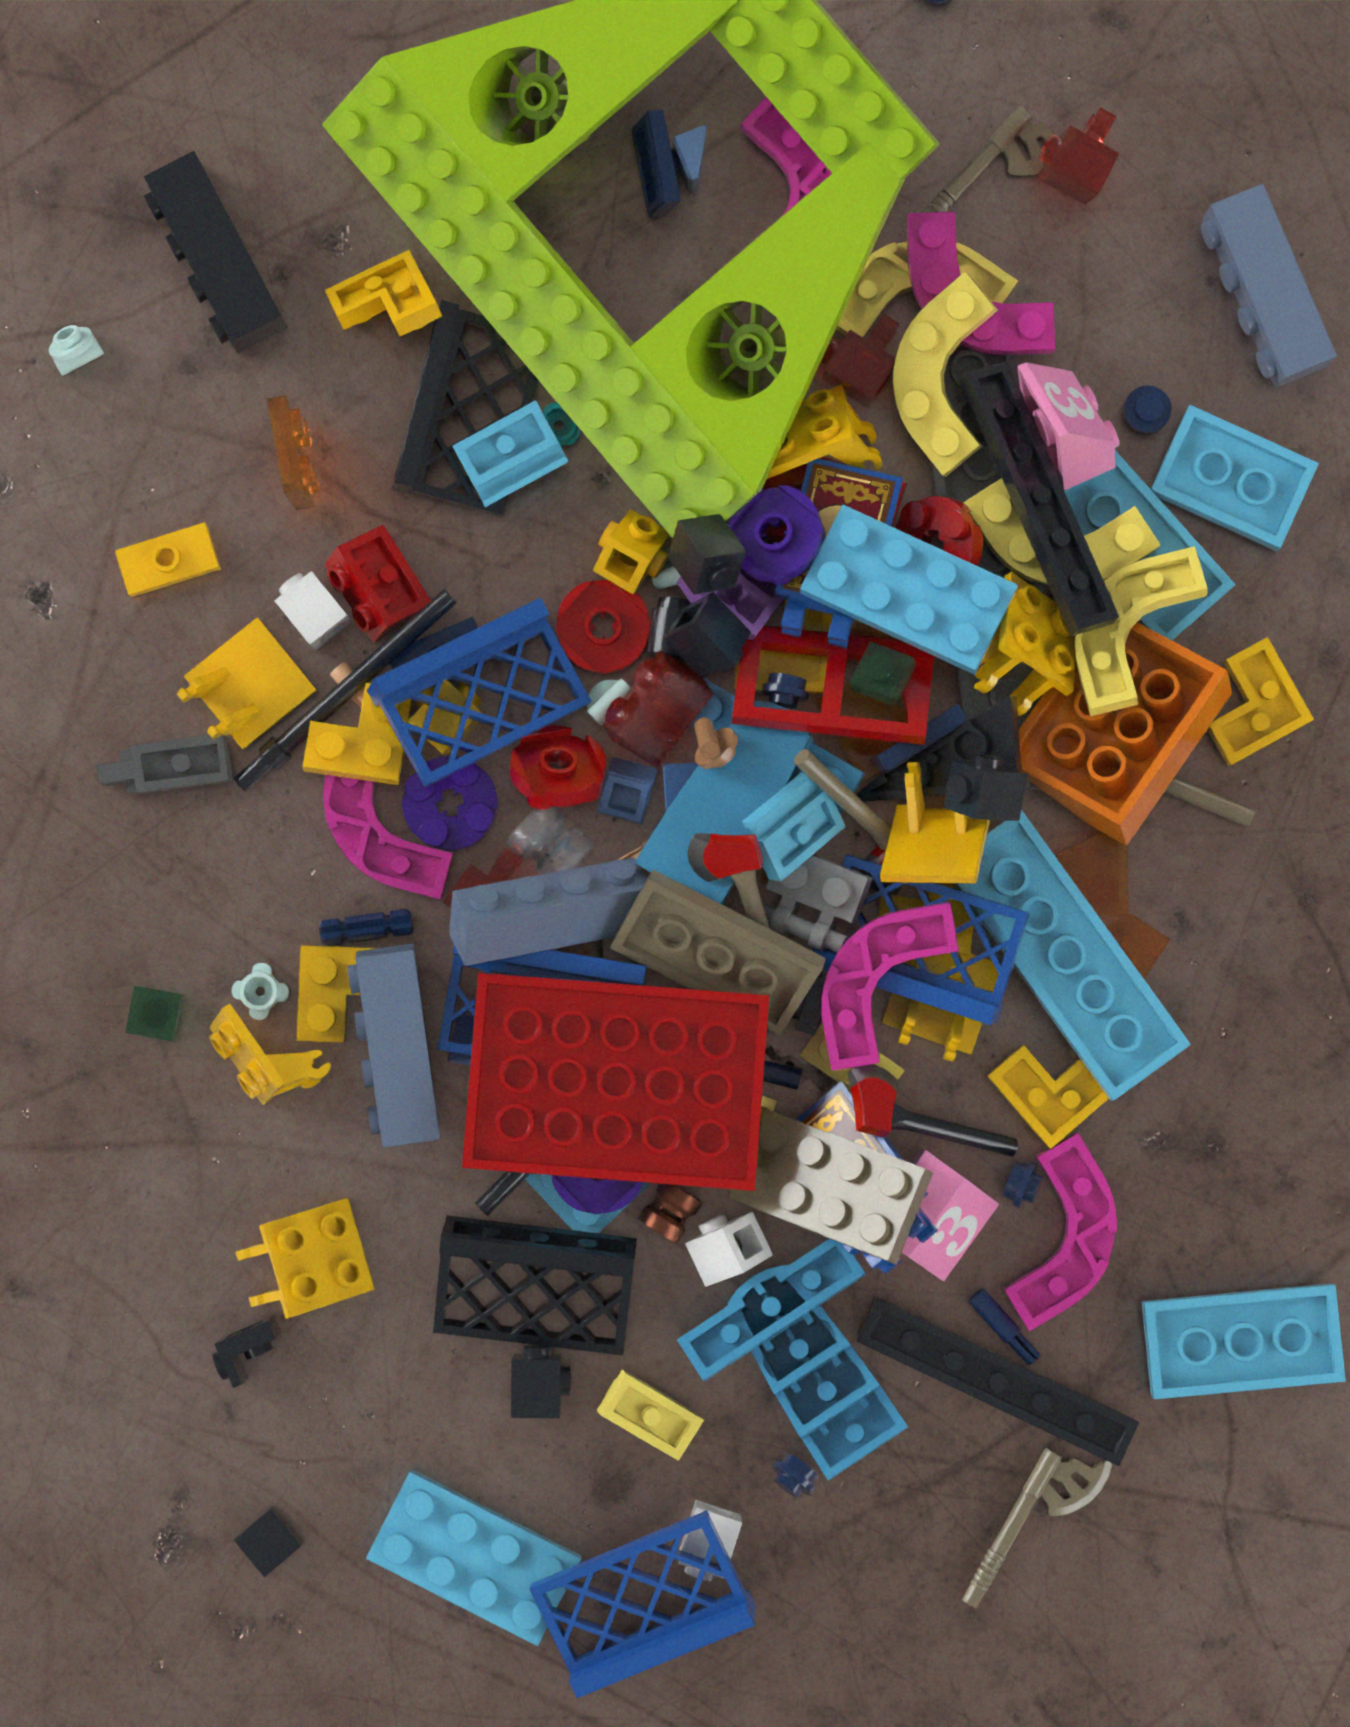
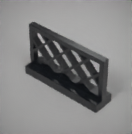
M441 300L439 309L442 317L434 321L391 489L407 494L413 492L502 517L508 495L496 501V503H492L487 507L484 506L482 500L475 496L468 484V481H470L469 476L463 475L451 455V452L454 451L452 446L456 443L449 447L446 446L437 431L438 424L441 419L457 412L469 433L467 437L532 403L538 379L529 371L525 386L519 375L528 371V367L524 365L517 370L515 369L503 348L507 343L504 339L498 340L494 333L497 331L483 315L459 309L460 305ZM464 324L483 328L493 345L470 357L461 341ZM459 351L464 361L454 366L456 354ZM497 351L509 374L487 386L474 362ZM468 366L481 390L459 402L450 388L449 382L451 375ZM513 379L523 398L520 407L504 415L491 391ZM447 395L452 406L442 411ZM485 396L498 419L476 431L464 412L463 407ZM435 440L441 451L430 457ZM442 457H445L458 479L443 489L423 483L428 465ZM462 486L466 495L452 492V490Z
M446 1215L440 1239V1264L433 1333L623 1355L637 1238ZM451 1256L470 1258L480 1271L465 1282H462L450 1269ZM505 1263L518 1264L528 1276L510 1288L495 1271ZM553 1269L567 1270L576 1282L557 1294L543 1276ZM602 1274L623 1277L621 1289L606 1300L591 1284L592 1281ZM487 1277L502 1295L484 1307L469 1289ZM448 1282H449V1283L451 1284V1286L454 1288V1290H452V1291L449 1292V1293H448ZM535 1283L548 1297L549 1301L534 1312H531L517 1295ZM583 1289L597 1306L579 1318L564 1301ZM460 1296L476 1313L466 1321L445 1319L446 1306ZM507 1302L523 1317V1320L513 1327L500 1325L491 1315ZM620 1302L619 1313H617L612 1307ZM554 1308H557L571 1325L561 1332L548 1331L539 1319ZM604 1313L617 1327L616 1338L595 1337L586 1325Z

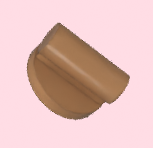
M709 718L698 719L694 724L699 745L695 753L696 763L702 769L723 767L731 761L736 753L737 734L731 728H721L715 731L713 722Z

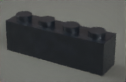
M195 151L145 175L144 179L151 192L143 196L157 221L164 217L166 218L172 233L165 236L178 262L187 258L194 274L187 277V280L199 302L202 303L208 299L216 315L208 318L221 344L230 340L237 353L287 328Z

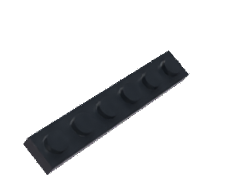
M1008 362L966 372L961 378L960 383L1071 637L1113 624L1119 618L1118 612Z
M877 1296L856 1338L858 1343L1117 1466H1120L1139 1425L1136 1419Z

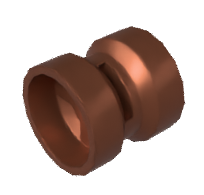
M659 1184L656 1188V1199L652 1204L645 1205L638 1219L674 1243H678L685 1232L684 1224L688 1217L697 1214L703 1202L678 1185ZM662 1207L666 1208L667 1210H669V1211L672 1212L673 1214L677 1215V1217L674 1218L673 1216H671L670 1214H668L667 1212H665V1211L662 1210L661 1208H662Z

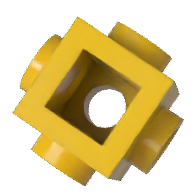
M630 509L619 524L611 520L598 542V545L603 550L592 571L634 595L648 575L656 578L662 570L669 554L663 548L670 535L651 518L640 515Z

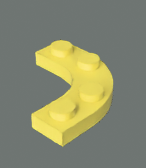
M907 241L888 244L873 252L867 260L836 328L837 331L857 345H860L882 312L899 295L912 291L908 270ZM956 242L957 261L961 275L964 272L969 273L990 301L1004 303L1016 287L1018 280L981 254Z
M967 272L960 275L931 300L912 320L899 344L893 372L894 396L900 417L912 438L942 476L945 477L983 447L955 412L945 393L944 372L948 359L967 336L998 311Z
M1002 478L963 502L972 511L968 513L972 516L974 524L980 525L986 545L1003 565L1026 580L1048 585ZM1136 506L1098 530L1084 535L1103 581L1120 569L1143 559L1161 546Z
M1195 546L1134 562L1115 572L1104 581L1119 618L1111 625L1081 633L1075 637L1076 664L1090 717L1138 705L1137 693L1125 655V642L1130 629L1144 615L1159 608L1207 596L1208 588Z

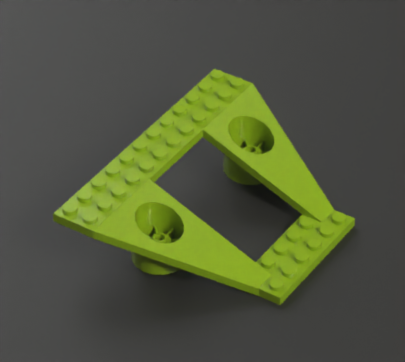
M573 0L383 56L322 123L325 130L672 538L678 520L720 514L725 522L728 523V519L761 492L905 178L940 145L817 0ZM710 31L832 174L634 343L514 203V200L575 147L587 140L591 133ZM536 51V72L528 73L520 63ZM548 55L558 61L561 67L553 77L548 74ZM515 73L520 82L517 85L516 93H509L511 78ZM509 98H516V105L520 110L514 118L511 114ZM552 117L557 123L547 133V119ZM527 119L535 120V141L520 130V127ZM743 302L751 303L750 324L743 325L732 312L734 308ZM762 307L776 316L777 320L772 325H762ZM725 320L735 331L731 336L730 342L719 341ZM720 348H729L730 356L734 361L727 369L721 360ZM786 352L782 368H780L775 361L780 359ZM766 367L775 379L768 388L759 392L760 370ZM739 368L749 371L748 388L743 387L731 377Z

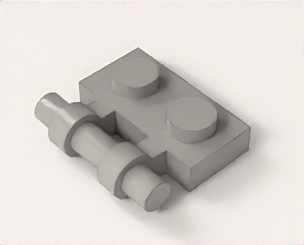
M813 854L781 882L768 880L765 889L782 895L777 908L762 902L770 930L782 936L789 933L807 940L809 947L819 951L827 948L838 953L840 948L849 939L848 936L834 931L838 919L857 923L873 877ZM800 903L821 911L816 923L796 916Z

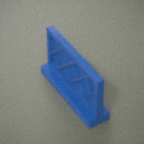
M541 597L373 679L367 692L375 707H381L424 787L588 706L592 702L546 619L550 613ZM538 635L541 636L549 650L546 666L520 658L526 641ZM516 647L514 656L504 653ZM493 658L511 664L505 687L479 678L485 661ZM554 661L560 671L552 669ZM475 667L473 676L463 673ZM517 667L543 675L537 697L511 689ZM549 677L567 683L575 700L563 706L543 700ZM454 679L470 685L464 707L438 699L443 682ZM434 687L432 696L422 694V692ZM476 687L502 695L496 718L470 710ZM508 698L534 706L529 723L519 726L502 720ZM408 699L429 705L422 728L403 722L395 706ZM435 708L461 716L455 738L428 730ZM540 708L550 711L538 718ZM467 718L493 726L487 744L478 747L461 741ZM499 729L509 732L497 738ZM410 734L419 736L417 746ZM425 739L452 747L447 764L432 772L421 755ZM458 750L468 752L467 754L455 759Z
M845 854L842 866L852 870L855 867L870 872L880 890L867 897L863 906L883 896L891 912L899 911L890 892L905 884L917 888L925 906L944 903L949 899L960 901L971 920L955 928L956 934L974 925L987 950L964 963L958 951L951 952L950 954L956 967L941 975L931 972L923 957L915 959L919 967L902 962L892 966L878 980L876 987L988 1025L997 1023L1004 1005L1002 1003L1030 912L940 883L896 882L886 887L885 883L881 882L880 879L882 865ZM927 891L942 895V897L932 902ZM972 905L988 910V912L977 916ZM862 911L858 918L861 927L867 924ZM995 914L1016 919L1010 939L993 947L981 921ZM1007 947L1003 962L1001 963L996 952ZM813 948V952L826 958L822 970L828 971L837 952L827 948L823 951ZM990 956L999 973L993 992L975 986L966 969ZM960 972L965 982L949 978V976Z
M454 945V958L437 1050L471 1056L472 1043L466 1045L450 1042L453 1022L469 1011L475 1017L474 1007L476 1005V998L470 1002L460 988L463 967L483 970L484 973L488 974L497 972L513 976L645 986L648 972L647 966L554 950H545L465 966ZM459 995L465 1006L455 1012Z
M707 1510L531 1583L530 1586L531 1594L570 1672L569 1683L576 1698L590 1694L755 1626L756 1604L749 1589H744ZM702 1528L709 1543L704 1559L678 1549L683 1535ZM674 1539L672 1547L664 1544ZM652 1550L668 1556L660 1577L633 1567L638 1554ZM713 1553L718 1561V1564L710 1561ZM630 1558L628 1565L620 1562ZM673 1559L700 1568L692 1589L666 1580ZM606 1568L623 1575L616 1595L589 1586L594 1572ZM707 1571L726 1578L732 1592L718 1598H713L698 1592ZM586 1576L584 1583L576 1581ZM629 1577L656 1587L648 1608L621 1598ZM558 1587H564L580 1594L571 1614L553 1607L546 1592ZM661 1590L688 1599L684 1611L673 1617L655 1611L654 1608ZM585 1596L612 1605L604 1626L578 1616ZM694 1602L702 1604L692 1608ZM617 1608L644 1618L639 1631L627 1635L610 1628ZM650 1620L657 1622L656 1624L648 1626ZM560 1621L568 1624L565 1631ZM573 1626L599 1635L596 1648L576 1656L569 1641ZM605 1639L612 1640V1642L603 1645Z

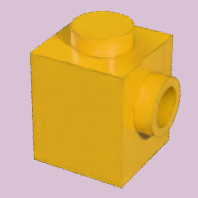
M447 680L441 685L438 699L464 707L469 687L461 682L455 688ZM434 687L424 691L422 694L432 696ZM475 693L470 710L482 713L477 707L483 701ZM416 701L420 708L407 722L422 728L429 705ZM435 708L428 730L455 738L461 716ZM467 718L461 741L480 722ZM426 739L444 757L450 755L452 747Z

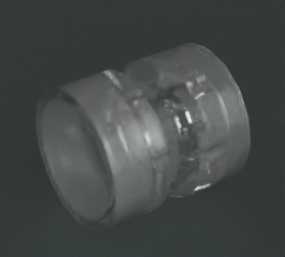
M551 807L547 810L535 809L505 842L524 861L533 859L536 862L534 871L538 875L577 868L596 847L578 827L569 829L566 826L567 816L557 807Z

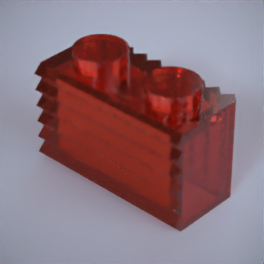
M659 650L652 660L647 659L640 664L634 674L633 686L624 698L617 697L612 701L606 711L605 723L603 724L613 742L654 767H659L661 761L666 759L667 753L672 751L673 745L677 744L678 739L683 736L684 730L689 729L690 723L694 722L696 715L700 714L701 708L706 706L707 700L712 699L713 695L704 678L702 679L692 669L687 668L662 650Z

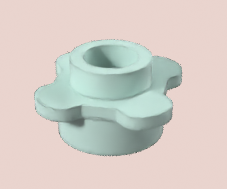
M257 963L253 966L251 974L247 975L242 981H236L233 984L232 995L249 1008V1014L253 1019L263 1020L268 1017L269 1010L277 1002H285L288 999L289 988L286 984L279 983L274 978L272 969L268 964ZM258 987L265 989L264 995H257L256 990Z

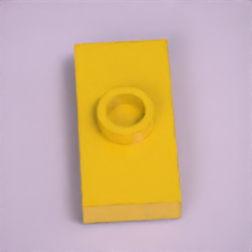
M205 522L115 550L124 583L131 598L221 570L211 534Z

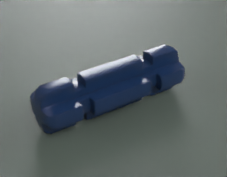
M407 909L390 911V915L378 912L345 917V921H340V919L336 918L322 920L319 923L320 940L322 945L325 946L343 944V940L353 943L387 938V934L391 933L395 937L409 935L413 932L412 915L410 910Z

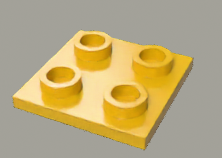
M842 384L829 390H818L802 401L767 479L828 454L847 465L866 469L864 461L871 460L876 470L881 469L882 459L880 452L876 448L867 447L859 437L860 434H866L870 443L874 444L877 438L875 427L868 421H862L847 402Z
M1011 571L1005 575L1004 579L1017 584L1018 588L1000 623L998 650L1000 652L978 669L975 677L981 681L976 683L974 688L981 693L989 692L1003 675L1020 662H1024L1034 670L1010 695L1016 696L1017 714L1021 716L1029 710L1036 699L1052 687L1066 696L1073 692L1076 635L1071 637L1056 602Z
M257 617L185 674L184 678L190 686L186 689L181 688L177 692V696L182 702H187L192 698H202L220 721L218 725H212L208 728L207 733L214 740L222 735H231L242 750H245L315 694L317 690Z
M908 762L909 773H905L907 805H897L880 872L881 882L976 884L990 820L973 819L946 808H926L921 785L920 764L918 762Z
M948 953L923 957L929 970L940 975L956 967L951 954ZM970 953L969 956L960 955L964 963L976 957V955ZM984 958L966 968L975 986L994 991L999 973L992 961ZM915 959L904 962L919 967ZM960 972L949 976V978L965 982ZM892 992L881 1023L899 1029L898 1043L907 1046L911 1038L910 1034H914L942 1044L945 1047L943 1059L951 1062L956 1057V1050L972 1054L982 1026V1022Z
M230 1003L220 1010L209 1027L213 1033L209 1036L210 1041L217 1053L224 1060L230 1057L240 1071L237 1079L242 1089L251 1099L258 1097L262 1105L268 1103L273 1097L300 1086L305 1089L315 1087L330 1070L331 1064L329 1062L318 1069L312 1067L314 1060L322 1055L320 1050L302 1053L265 1054Z
M348 1198L261 1224L259 1228L264 1243L235 1251L238 1261L269 1253L279 1288L263 1292L260 1295L249 1297L251 1307L280 1300L286 1319L375 1290Z

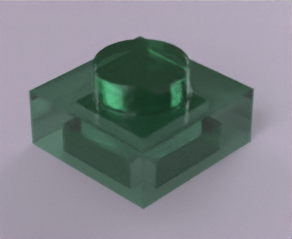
M870 641L849 683L853 691L896 706L916 667L914 658Z
M134 986L125 1033L176 1041L184 994Z

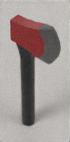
M870 1064L854 1067L848 1072L855 1111L856 1131L885 1137L894 1129L908 1130L1010 1157L1014 1156L1017 1152L1018 1141L1016 1138L915 1113L895 1104L899 1081L882 1067Z

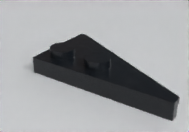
M1016 696L1001 698L991 708L973 719H968L950 734L941 737L890 772L883 773L869 782L865 788L860 790L861 792L857 793V796L863 802L905 799V773H909L908 762H918L920 764L921 785L924 797L946 795L952 760L973 761L974 754H985L1002 758V765L1022 771Z

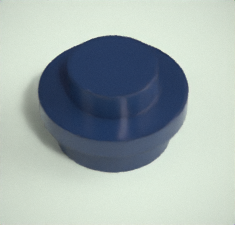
M1141 386L1133 390L1127 397L1123 408L1126 422L1131 428L1140 433H1154L1162 429L1170 419L1172 411L1169 397L1164 391L1155 386Z
M769 673L768 683L762 684L761 693L770 696L769 702L788 709H796L798 702H807L809 698V693L805 691L807 680L801 677L784 673Z
M1017 1161L1005 1186L1003 1197L1012 1200L1013 1206L1019 1209L1024 1201L1034 1202L1043 1176L1035 1174L1037 1164L1029 1161L1026 1165Z
M787 1454L782 1462L776 1460L772 1468L778 1474L774 1480L778 1486L796 1498L799 1497L801 1492L808 1496L813 1494L815 1491L813 1484L817 1480L818 1475L812 1468L791 1454Z

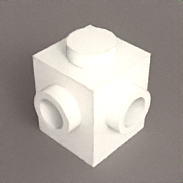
M753 1211L729 1221L725 1214L716 1216L700 1224L699 1229L702 1234L685 1243L705 1287L742 1274L773 1256Z

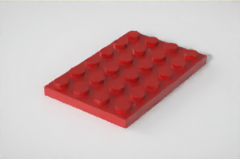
M478 973L462 1168L755 1191L770 995Z

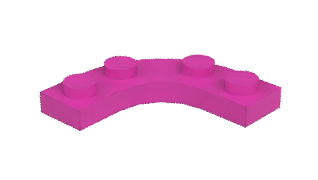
M767 97L741 123L740 130L768 154L786 175L790 197L789 204L783 215L832 174Z
M955 212L907 214L909 278L913 293L921 310L961 275L957 261ZM992 302L998 311L959 344L970 350L992 355L1053 354L1055 351L1054 302L1016 304Z
M326 775L323 792L326 820L336 843L346 858L361 872L380 883L442 900L454 854L408 842L391 834L379 821L373 804L375 782Z
M950 901L903 909L882 915L858 929L840 948L828 970L822 993V1020L832 1071L880 1063L872 1017V993L878 980L892 966L910 959L959 951Z
M1077 1132L1060 1141L1053 1148L1047 1149L1035 1156L1060 1198L1066 1214L1065 1235L1057 1252L1042 1265L1003 1287L1004 1292L1028 1331L1033 1330L1070 1308L1093 1289L1109 1264L1108 1260L1113 1248L1115 1232L1117 1233L1116 1208L1110 1187Z

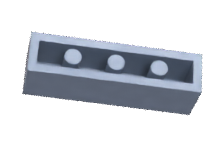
M1263 183L1211 204L1202 217V236L1208 248L1211 250L1215 248L1222 264L1219 267L1221 281L1229 293L1233 291L1240 306L1237 310L1239 323L1246 335L1252 334L1259 350L1256 352V361L1262 375L1265 378L1270 377L1274 388H1277L1326 368L1337 357V354Z
M633 857L452 891L449 935L465 966L612 938L617 933L647 879L639 865L634 863L635 858Z
M414 943L357 951L355 957L356 964L348 965V976L351 994L360 993L363 1011L354 1013L358 1041L367 1040L370 1058L362 1059L361 1065L365 1088L374 1087L376 1105L368 1106L371 1134H381L382 1148L439 1140L440 1125Z

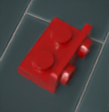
M384 525L337 546L325 563L331 585L337 592L343 594L352 609V616L356 625L361 631L367 633L374 643L383 639L390 629L410 620L431 601Z

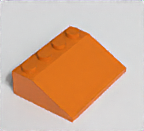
M1138 622L1130 629L1125 642V655L1137 693L1138 705L1090 717L1075 662L1073 692L1066 696L1054 687L1043 694L1019 729L1022 772L1028 773L1027 780L1084 822L1126 846L1232 694L1228 670Z

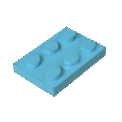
M1189 405L1185 410L1150 489L1162 500L1277 552L1286 538L1319 463Z

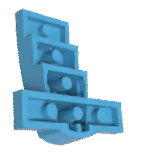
M700 678L678 718L693 727L698 719L709 718L713 722L715 731L721 728H731L738 736V742L735 747L736 753L730 762L720 768L702 769L698 765L658 823L634 863L649 872H652L654 869L724 905L735 882L731 876L706 882L693 871L688 862L687 851L690 840L695 833L752 835L750 829L745 828L742 821L802 772L794 764V758L801 750H809L853 793L856 791L865 773L815 744V739L809 732L732 724L735 695L706 678ZM754 702L755 707L789 710L772 702ZM835 802L839 813L842 814L844 809Z
M831 1239L826 1240L789 1266L772 1267L752 1275L736 1290L728 1301L727 1307L677 1339L704 1382L749 1352H752L772 1392L779 1400L799 1437L805 1443L828 1481L909 1428L860 1356L820 1306L866 1275L854 1255L848 1253L841 1243Z

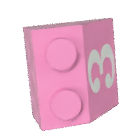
M1027 362L1019 365L1020 392L1063 490H1067L1116 468L1115 448L1119 446L1118 435L1109 420L1103 422L1098 415V404L1091 388L1088 385L1081 387L1074 373L1069 370Z
M920 1148L910 1163L933 1172L926 1190L928 1195L923 1198L920 1208L929 1217L938 1231L924 1243L920 1242L916 1236L914 1238L908 1236L902 1253L944 1282L996 1210L999 1203L927 1150Z

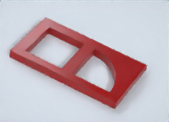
M767 625L762 627L753 640L747 639L742 647L744 655L739 664L732 724L925 745L934 661L933 655L899 639L850 634L846 649L829 645L828 632L802 629L799 638L782 634L781 627ZM762 650L827 657L821 714L754 706ZM847 659L862 662L875 668L892 682L904 703L907 723L840 716Z

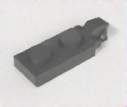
M210 735L132 745L130 749L120 751V762L96 765L99 784L108 786L125 783L127 794H146L233 782L227 735H222L214 740Z

